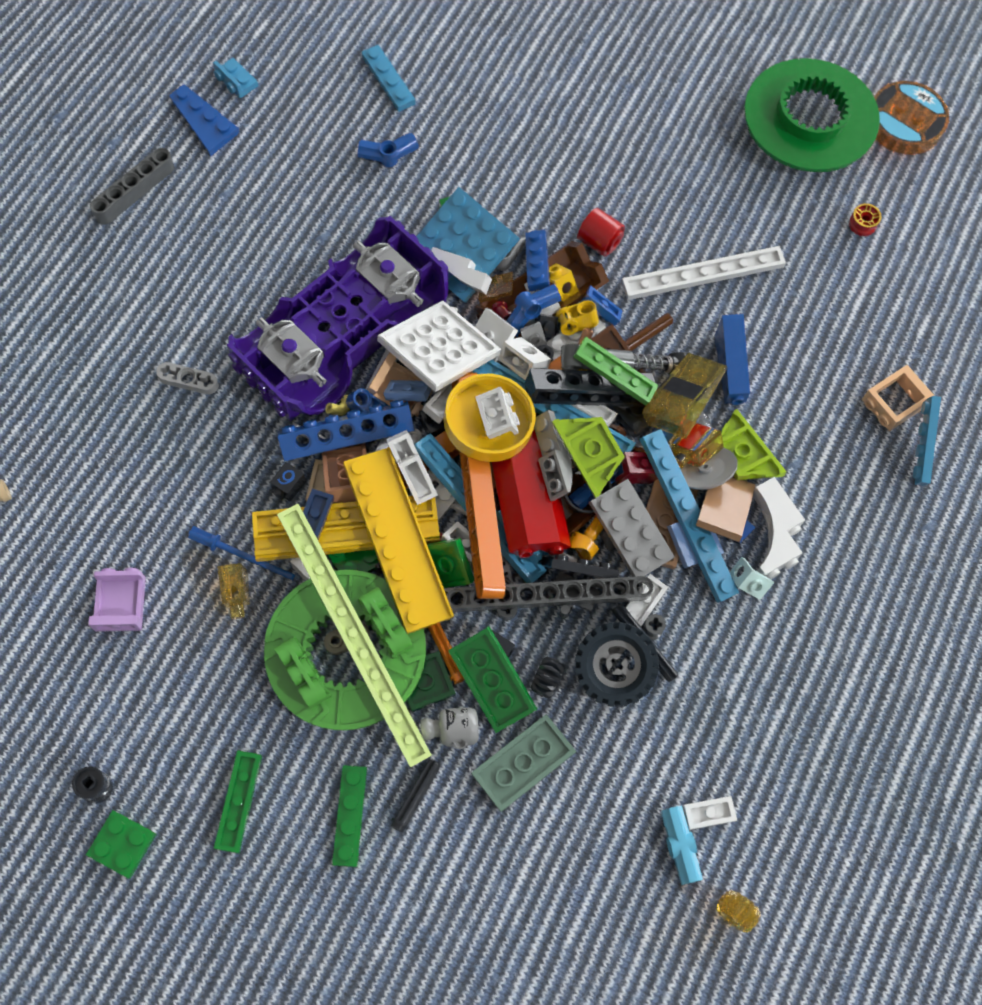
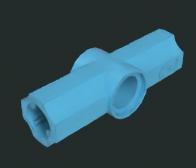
M682 806L662 810L661 816L668 836L666 838L668 851L671 858L675 861L681 885L703 880L696 857V842L692 832L688 829Z

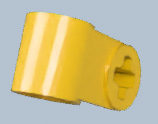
M589 300L569 307H563L556 313L558 322L561 323L560 330L564 335L575 334L583 331L584 328L592 329L599 323L596 305Z

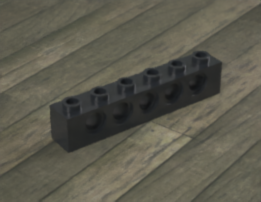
M530 369L524 382L526 392L533 404L652 407L659 394L656 389L650 403L644 405L595 371ZM641 373L655 383L652 373Z

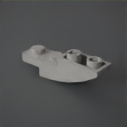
M548 410L536 417L534 430L543 456L538 459L550 501H555L571 491L572 462L568 450L552 424V421L556 419L554 411Z

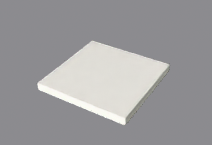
M444 301L379 334L377 338L381 345L435 392L499 356L501 352L497 345Z

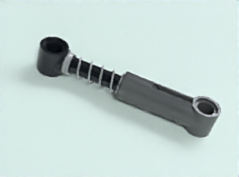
M580 344L561 346L562 370H592L573 357ZM605 349L632 368H635L636 371L638 369H643V371L650 369L652 372L654 370L659 372L663 370L671 375V378L673 376L677 378L690 376L689 353L675 352L668 356L660 357L656 355L653 357L651 354L647 356L640 354L637 356L632 351Z

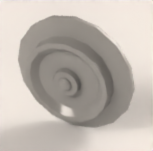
M705 446L709 452L704 455L702 460L693 461L691 455L688 459L684 457L682 461L678 460L677 463L689 488L707 490L718 487L733 477L738 464L734 453L723 447Z

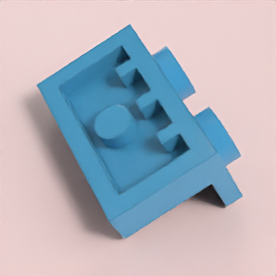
M231 58L222 65L217 60L213 62L215 77L218 81H223L227 89L232 94L235 93L239 98H242L258 87V81L234 58Z

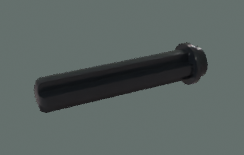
M433 759L427 761L396 817L391 818L392 823L390 826L401 833L404 830H408L409 827L407 825L440 769L441 765Z

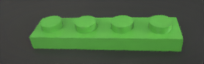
M588 337L581 341L573 355L574 358L644 405L650 403L658 387L656 383Z

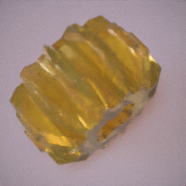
M734 890L726 891L724 896H721L716 906L719 916L737 930H741L743 933L751 932L761 917L759 908L747 896L745 897L740 892H735Z

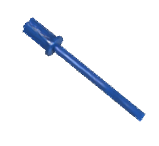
M195 526L188 533L189 539L210 547L211 551H215L218 547L292 581L295 578V574L266 561L257 562L255 556L221 542V535L219 534L214 535Z

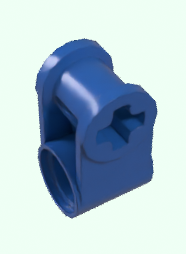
M362 388L350 393L346 398L347 407L350 410H360V412L368 411V408L374 405L388 406L368 390ZM356 395L361 398V405L356 402ZM365 419V420H364V421H365L366 423H368L369 425H371V426L374 425V422H373L372 420H370V419Z

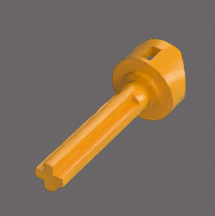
M595 516L584 534L574 532L570 537V548H574L577 551L580 559L592 560L599 550L594 541L602 531L603 526L597 516Z

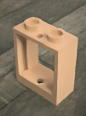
M906 365L869 389L862 400L866 408L876 415L879 423L890 432L920 412L922 403L927 398L934 396V394L912 369ZM896 381L916 403L899 415H896L878 395L879 392Z

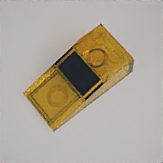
M688 353L658 387L650 403L642 411L647 424L686 439L726 372L727 366Z

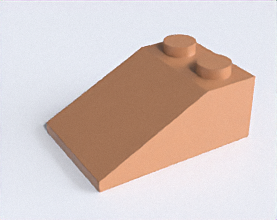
M365 443L322 452L325 492L334 495L333 504L356 502L343 462L366 455Z

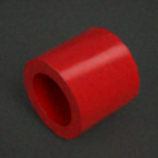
M597 207L583 221L579 228L577 239L605 257L612 253L620 244L624 236L625 226Z

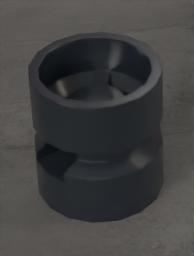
M89 766L78 770L74 775L72 789L78 797L96 804L108 799L113 790V782L106 773L98 768Z

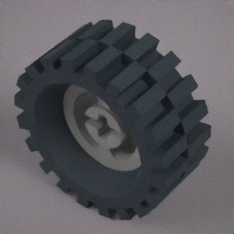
M612 622L596 627L584 637L575 655V673L578 675L580 686H583L586 690L585 693L589 697L595 698L596 702L608 704L607 706L614 707V705L625 707L627 704L637 703L654 686L659 671L658 653L652 640L643 630L629 623ZM610 647H624L634 657V669L628 668V659L625 657L621 663L623 668L617 667L612 673L614 675L625 674L626 678L623 680H612L601 670L600 659L602 657L606 658V667L609 670L613 665L611 659L617 660L622 655L620 652L610 653Z

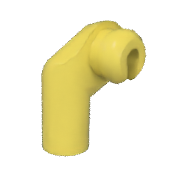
M348 395L343 396L344 399L340 400L341 404L339 405L328 403L325 407L326 413L344 416L349 412L350 409L346 404Z

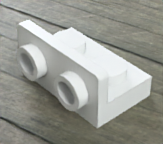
M498 387L475 397L489 439L512 431L514 435L519 433L517 425H520L516 413L512 412L511 406L514 403L509 392L505 393L501 387Z

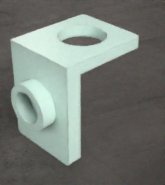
M743 557L740 558L730 571L737 587L759 600L774 584L771 579L753 570ZM744 566L743 574L737 577V571L740 567Z

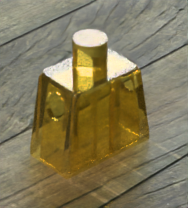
M241 563L217 566L222 604L230 608L231 619L245 618L244 605H250L247 569ZM239 591L238 595L232 598L233 593Z

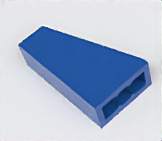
M744 314L722 315L714 339L718 364L720 366L719 371L724 403L740 405L746 403L750 395Z

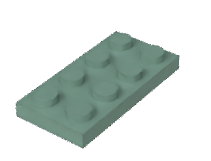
M545 714L471 772V775L501 813L573 756L576 750L548 715Z

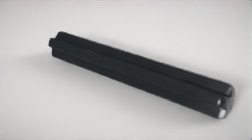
M623 604L617 605L612 610V613L621 623H629L643 630ZM654 644L658 653L659 672L668 682H672L677 678L678 673Z

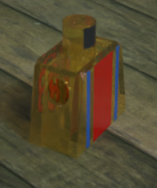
M688 420L684 421L671 442L672 451L680 469L686 464L701 467L724 448L720 430Z

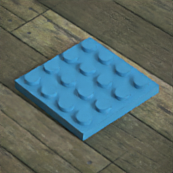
M460 187L453 192L416 236L419 242L430 250L435 247L471 259L476 264L475 270L488 275L493 272L520 240L516 234ZM448 271V288L466 303L476 290L463 284Z

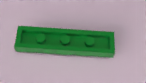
M237 750L214 845L215 850L240 854L262 760L261 754Z
M343 765L333 866L358 868L367 767Z

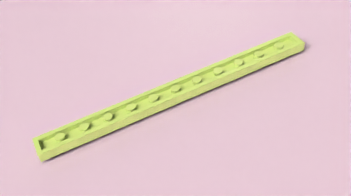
M299 504L278 513L277 515L407 763L412 767L432 756Z

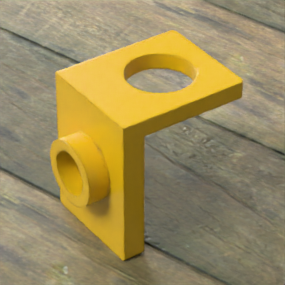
M556 263L549 267L550 282L558 288L562 302L578 292L571 270ZM566 282H570L571 288L569 292L563 293V285Z

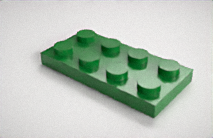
M490 626L448 650L495 733L538 709Z

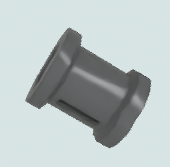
M652 614L648 616L642 629L651 640H656L665 630L666 621L661 615ZM651 624H655V628H657V631L653 630V626H651Z

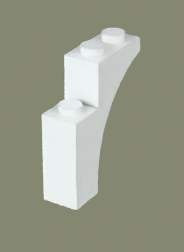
M775 477L757 486L753 493V498L764 515L768 529L767 553L764 562L757 572L769 579L781 573L779 570L782 568L790 569L799 563L797 559L801 556L802 551L791 536L801 531L800 526L805 521Z

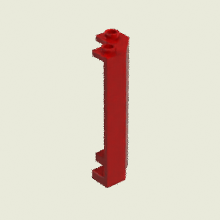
M534 429L527 445L522 451L509 459L492 462L508 549L510 553L520 558L530 557L538 550H543L551 555H559L565 549L571 547L561 497L555 501H550L538 461L543 456Z

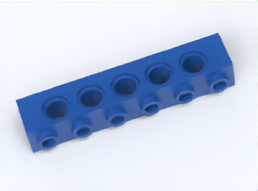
M402 399L395 400L385 407L374 405L364 412L352 410L347 412V416L342 417L331 415L325 417V421L321 422L310 420L304 422V426L295 427L294 425L282 427V431H279L277 436L283 459L288 461L397 435L405 430L408 432L415 431L408 401L403 402ZM387 414H392L395 416V421L388 424L383 421V417ZM365 419H370L374 422V425L366 429L361 423ZM348 424L352 427V431L344 434L340 431V427ZM326 429L331 435L323 439L319 437L318 432ZM304 434L309 438V441L301 444L297 441L296 437Z

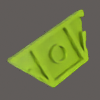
M734 410L731 418L724 425L712 446L723 447L734 453L738 460L737 470L733 475L736 480L785 476L787 471L739 410Z
M603 417L553 420L554 428L594 498L598 497L625 457Z

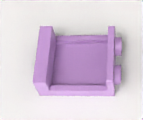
M104 568L101 571H95L94 577L97 580L94 616H89V626L95 632L142 631L146 580L143 573L136 568H126L125 571Z

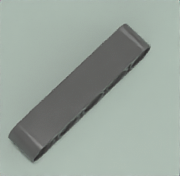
M166 148L154 150L92 200L90 209L99 224L106 225L111 223L174 171L175 167L169 150Z

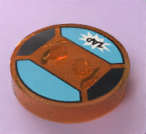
M897 81L882 87L874 96L880 114V126L875 140L893 152L906 155L927 152L939 143L948 127L949 110L945 101L936 91L924 84L913 81Z

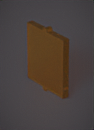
M513 272L491 277L492 281L487 294L479 292L478 300L479 303L513 295Z

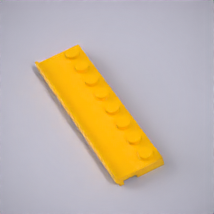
M390 447L344 461L345 472L406 633L410 634L453 618L454 614Z
M409 496L426 543L440 542L435 497L417 505L414 497ZM357 501L332 504L318 540L325 555L375 550ZM286 509L252 512L254 554L257 562L299 558L277 515Z

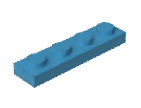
M379 44L361 52L362 58L398 112L416 104L414 96Z
M938 396L927 398L921 406L923 422L920 423L918 435L921 438L920 444L916 448L918 462L913 470L915 485L925 486L931 483L941 397Z

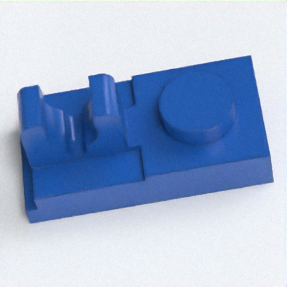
M590 285L586 296L581 302L587 300L594 302L602 319L616 326L621 320L622 310Z

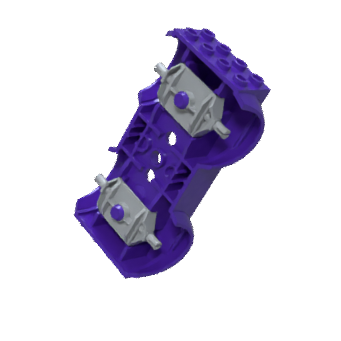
M391 216L378 218L368 237L362 243L359 240L357 243H354L353 248L355 250L339 261L333 262L332 258L329 259L330 268L293 298L281 297L276 308L266 320L261 317L259 318L260 321H256L258 327L241 338H234L233 334L228 337V357L233 362V369L239 375L243 374L246 377L247 383L253 389L257 388L261 392V397L267 403L271 402L275 406V411L282 418L285 416L291 422L300 413L318 415L326 412V405L328 403L337 404L348 390L352 379V370L382 346L377 341L379 334L441 301L446 302L449 281L448 266L444 261L438 260L428 247H424L414 234L407 232L400 221H395ZM359 296L363 302L358 306H354L350 303L351 298ZM338 309L346 311L343 316H336L334 314ZM327 322L331 327L327 332H321L318 330L320 323Z

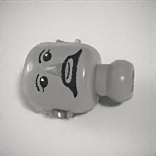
M470 707L443 709L439 713V720H432L430 718L421 720V736L426 741L432 740L434 737H440L441 743L444 746L456 749H463L473 745L479 739L477 712Z

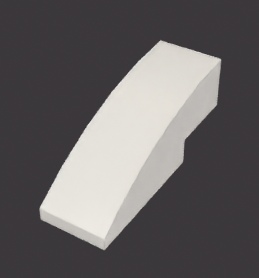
M435 247L432 248L431 251L435 257L446 263L448 271L468 287L485 295L487 294L492 278L486 273L475 270L476 264L471 259Z
M405 430L386 439L417 505L438 496L408 431Z

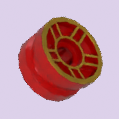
M863 203L858 205L849 220L851 231L859 236L872 235L881 221V212L871 204Z

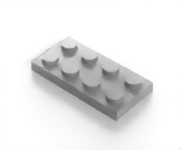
M629 479L588 502L633 577L645 576L675 557Z

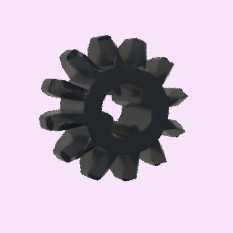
M548 656L543 658L531 684V691L541 697L551 698L565 670V665L555 658L552 659Z

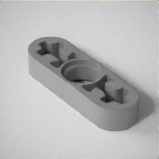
M169 362L160 364L156 370L159 380L166 385L207 395L215 393L219 387L216 376L210 372ZM168 370H170L171 374H167L166 377H164L163 373H167ZM191 374L193 375V380L185 383L182 381L183 376ZM211 380L212 384H208V386L205 387L204 383H208V381Z

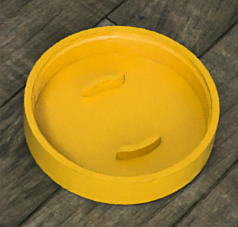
M477 374L462 380L450 392L444 411V427L452 444L463 454L485 462L503 461L522 451L531 437L536 420L535 408L528 393L515 381L497 374ZM501 387L505 393L509 392L514 405L511 406V409L519 419L520 425H517L519 433L514 435L512 431L489 439L475 397Z

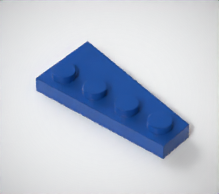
M185 84L169 95L172 103L188 122L189 127L195 132L210 156L239 134V129L236 125Z

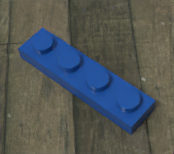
M545 229L525 233L527 286L529 292L550 286L547 234Z

